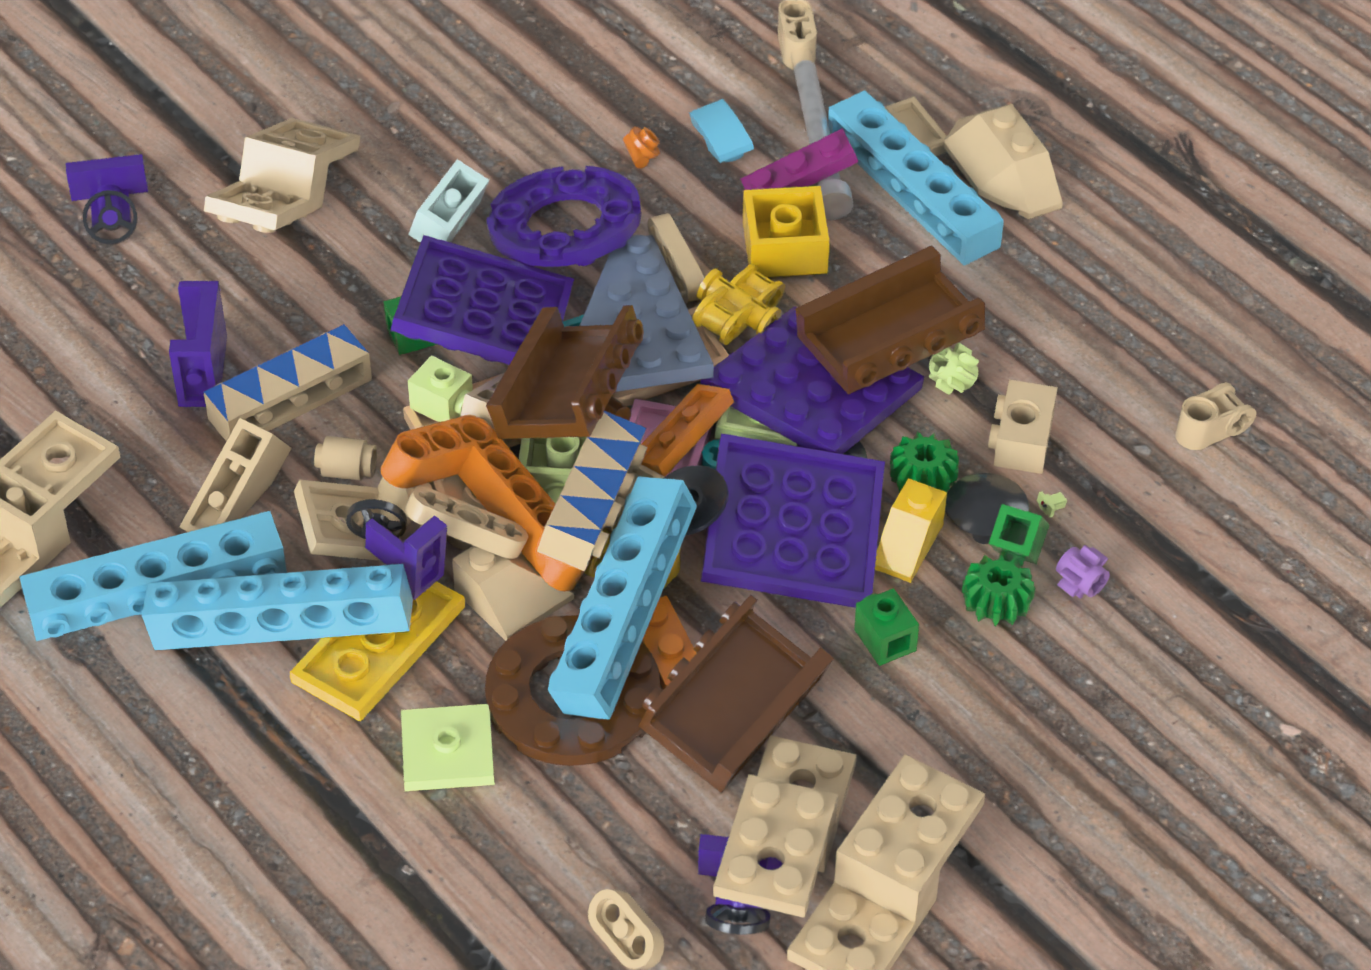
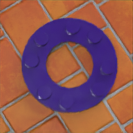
M564 166L538 171L511 183L491 202L492 211L486 219L489 237L493 246L509 259L529 266L558 267L575 264L587 266L594 263L596 258L624 247L627 244V240L637 230L642 213L637 189L630 180L621 174L594 166H586L585 172L577 169L564 171ZM557 201H586L596 205L602 212L601 217L595 219V225L586 231L575 229L573 230V236H568L564 232H550L542 236L541 231H532L527 224L533 213L543 206Z

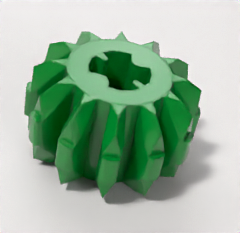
M918 431L913 439L903 436L899 446L893 447L890 455L889 474L891 481L897 483L899 493L908 478L948 492L950 486L958 479V451L952 449L949 439L938 441L935 432L930 437H923Z
M1001 553L996 560H992L984 555L980 564L971 563L965 580L962 582L961 592L963 593V598H965L966 611L976 612L978 622L986 618L992 619L996 627L1002 619L1013 625L1017 616L1026 617L1035 596V587L1030 568H1021L1019 558L1010 562L1005 561Z

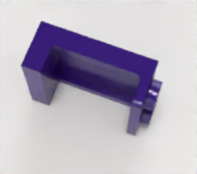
M180 281L178 292L187 340H170L169 346L178 406L206 407L204 391L222 383L227 344V331L219 281Z

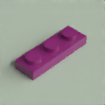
M842 128L756 170L740 180L745 190L808 187L859 161Z

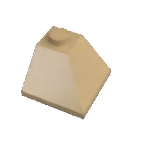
M473 545L452 559L455 592L463 595L465 602L505 641L516 632L543 620L574 599L572 591H559L548 585L522 553L517 558L509 559Z

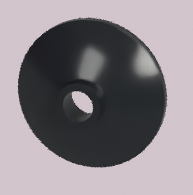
M700 465L687 466L675 470L663 478L683 480L697 504L685 536L700 532L709 527L720 517L727 505L729 497L728 486L723 476L713 468Z

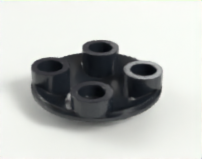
M976 473L959 479L951 486L947 493L945 513L957 527L972 534L976 542L989 544L1001 505L1004 504L1028 512L1029 503L1025 492L1011 479L993 473Z

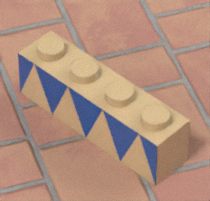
M343 324L204 391L208 420L226 442L239 418L266 431H270L372 381L370 355Z
M604 411L591 436L585 439L547 521L537 552L582 571L586 570L591 556L600 558L609 534L602 531L605 526L613 529L622 504L617 503L616 500L618 496L626 499L635 475L630 474L629 471L631 468L639 470L648 447L641 445L646 431L645 427Z

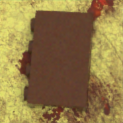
M931 245L797 307V337L849 395L985 330V302L979 297L970 302L941 272V254Z
M623 305L613 325L564 327L558 307H543L486 405L498 439L590 437L597 422L602 418L604 409L612 394L616 392L617 385L623 373L629 367L631 358L638 345L643 340V325L637 319L633 306Z
M752 595L741 606L737 602H733L719 620L722 624L720 629L716 633L709 629L693 649L697 654L690 661L683 657L668 675V679L671 681L664 690L659 686L655 687L641 705L646 712L639 727L720 793L727 788L768 741L769 736L775 733L822 679L834 659L821 647L812 657L798 648L753 611L758 600Z

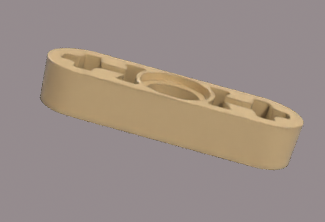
M669 213L649 218V235L654 236L684 302L689 303L699 300L697 292L704 280V276L673 218Z
M416 487L405 506L407 516L416 523L424 525L435 515L447 525L448 536L504 558L514 559L519 557L528 539L526 530L516 522L431 488Z

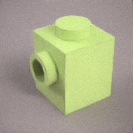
M431 355L408 380L410 409L437 422L460 417L464 396L473 390L472 374Z

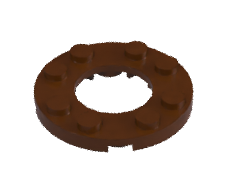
M579 615L551 616L516 632L503 643L493 656L485 680L486 704H488L490 709V720L499 735L503 733L510 741L517 745V751L535 760L555 765H587L605 761L621 754L622 747L632 742L636 737L642 738L646 734L639 727L646 712L641 705L655 687H660V675L656 661L646 645L641 642L610 720L592 717L577 719L552 716L539 708L531 697L530 692L533 675L543 670L549 661L557 657L561 659L565 650V641L568 635L572 633Z

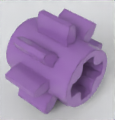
M1084 545L1081 550L1077 547L1070 548L1063 554L1057 564L1056 571L1063 576L1057 585L1072 597L1076 595L1078 598H1082L1084 594L1088 597L1095 596L1103 589L1109 579V572L1102 567L1108 558L1094 547L1089 548Z

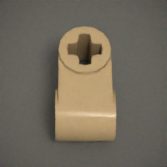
M1221 383L1211 390L1189 397L1184 401L1176 428V439L1180 445L1187 449H1205L1209 445L1230 436L1243 433L1254 422L1256 411L1251 405L1243 404L1235 395V388L1230 383Z

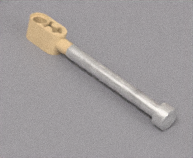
M783 0L779 5L778 40L784 64L794 70L809 144H812L830 135L815 66L816 25L812 7L807 0ZM839 172L818 182L817 186H821L826 219L837 220L848 215L853 208V199L849 185L845 181L840 180Z

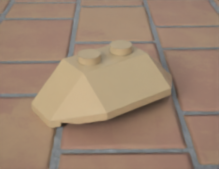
M1013 104L992 108L957 120L944 140L943 147L978 195L1002 207L1017 210L1019 215L1027 219L1062 209L1063 202L1048 150Z

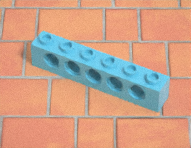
M864 90L829 107L828 126L830 134L843 128L859 161L857 164L964 266L1001 248L1004 220L999 212L989 207L973 188L968 187L954 174L948 165L943 164L931 152L926 144L921 143L913 136L903 123L897 121L885 109L881 102L876 101Z
M637 477L631 493L626 497L623 513L617 527L611 532L610 543L604 558L596 568L595 579L587 598L581 603L579 617L572 633L568 635L565 641V650L556 670L550 676L548 691L563 714L610 720L697 508V504L683 480Z
M271 511L33 572L19 576L35 638L36 641L51 637H59L63 634L92 626H100L107 622L133 615H141L148 583L287 573L283 545Z
M393 564L148 583L142 617L154 650L406 632L410 631L413 598L404 565Z

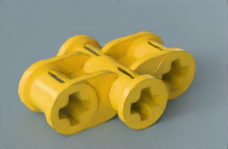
M752 263L738 273L731 282L723 278L722 272L715 268L707 274L698 289L697 298L701 300V303L695 310L692 319L696 327L703 326L719 336V341L724 345L730 344L747 326L754 329L756 335L758 333L762 334L767 326L781 317L782 311L776 306L784 294L786 285L781 281L774 282L758 272V267Z

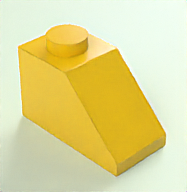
M908 478L891 507L877 548L875 570L909 583L912 582L944 525L947 492Z

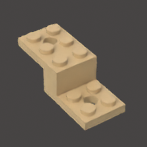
M294 118L245 137L239 182L207 195L204 211L217 214V219L223 222L239 223L243 221L253 224V229L265 233L276 232L277 229L290 225L293 221L307 217L308 214L322 208L329 163L344 159V156L357 151L360 136Z
M56 410L0 459V608L22 588L19 576L41 571L71 543L64 509L120 458L117 445ZM69 457L63 463L55 464L50 462L53 458Z
M458 474L405 489L389 484L384 478L381 479L377 488L299 480L294 489L310 554L379 560L365 548V539L351 532L346 524L348 509L358 501L368 499L387 501L401 508L406 514L405 506L413 490L416 487H427L481 509H486L472 495L473 493ZM371 509L373 513L385 515L389 520L400 521L395 515L387 511ZM358 511L352 516V519L358 526L363 527L364 518L362 512ZM407 516L406 530L399 539L404 542L422 525Z
M770 735L758 775H748L714 883L713 896L805 918L818 871L824 873L855 769L856 754ZM803 779L811 782L814 787L808 788L791 783ZM773 857L780 860L783 865L776 870H766L758 863L764 858Z
M904 754L838 848L834 883L788 948L787 959L807 970H890L936 902L940 869L984 805L985 793ZM917 805H925L930 807L934 814L918 817L910 810ZM845 935H856L864 943L856 948H847L839 942V939Z

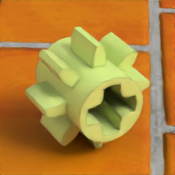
M957 343L954 349L948 347L940 353L932 355L929 362V370L931 372L929 378L936 382V388L948 395L954 389L963 393L964 390L972 387L977 380V364L979 360L972 356V350L961 343Z

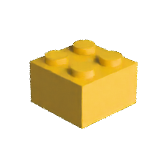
M821 186L743 191V230L748 265L751 263L756 265L759 269L758 272L766 277L828 274L830 239Z

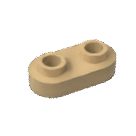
M610 889L598 892L591 900L588 910V918L593 930L625 967L630 969H650L660 961L664 951V939L661 931L627 892ZM619 907L620 916H619V919L617 920V918H616V910H617V908ZM644 940H645V943H646L645 951L643 950V942H644Z

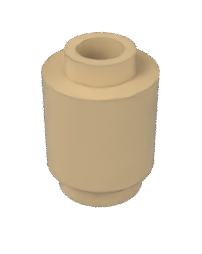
M326 436L323 444L318 443L316 445L314 465L315 468H321L322 477L362 481L364 477L373 478L377 464L376 445L367 444V440L334 436Z

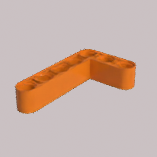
M465 415L398 434L381 466V474L389 484L402 489L412 488L458 474L487 511L514 521L526 530L528 539L521 553L548 585L564 592L571 591L576 587L585 571L537 552L555 502L502 439H498L495 430L490 424L478 416Z

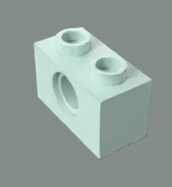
M457 159L418 209L408 235L420 243L423 235L451 242L480 204L489 179Z

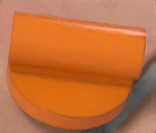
M633 127L623 138V142L636 168L646 167L651 158L655 159L660 154L658 148L660 144L659 139L646 127L643 129Z

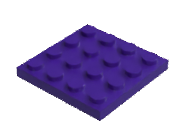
M423 235L390 331L401 333L410 339H421L439 344L448 350H459L477 355L486 361L510 365L543 307H558L563 322L574 278Z
M794 306L778 320L767 326L762 334L758 333L713 367V378L701 379L700 384L729 389L734 400L731 407L800 446L844 454L918 393L923 387L925 376L907 367L848 395L797 337V307Z
M721 433L715 470L725 479L729 497L720 517L707 528L700 582L856 608L857 602L873 594L885 461Z

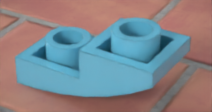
M723 99L689 112L692 125L705 138L708 151L720 163L736 161L743 157L744 153L754 149L745 128Z

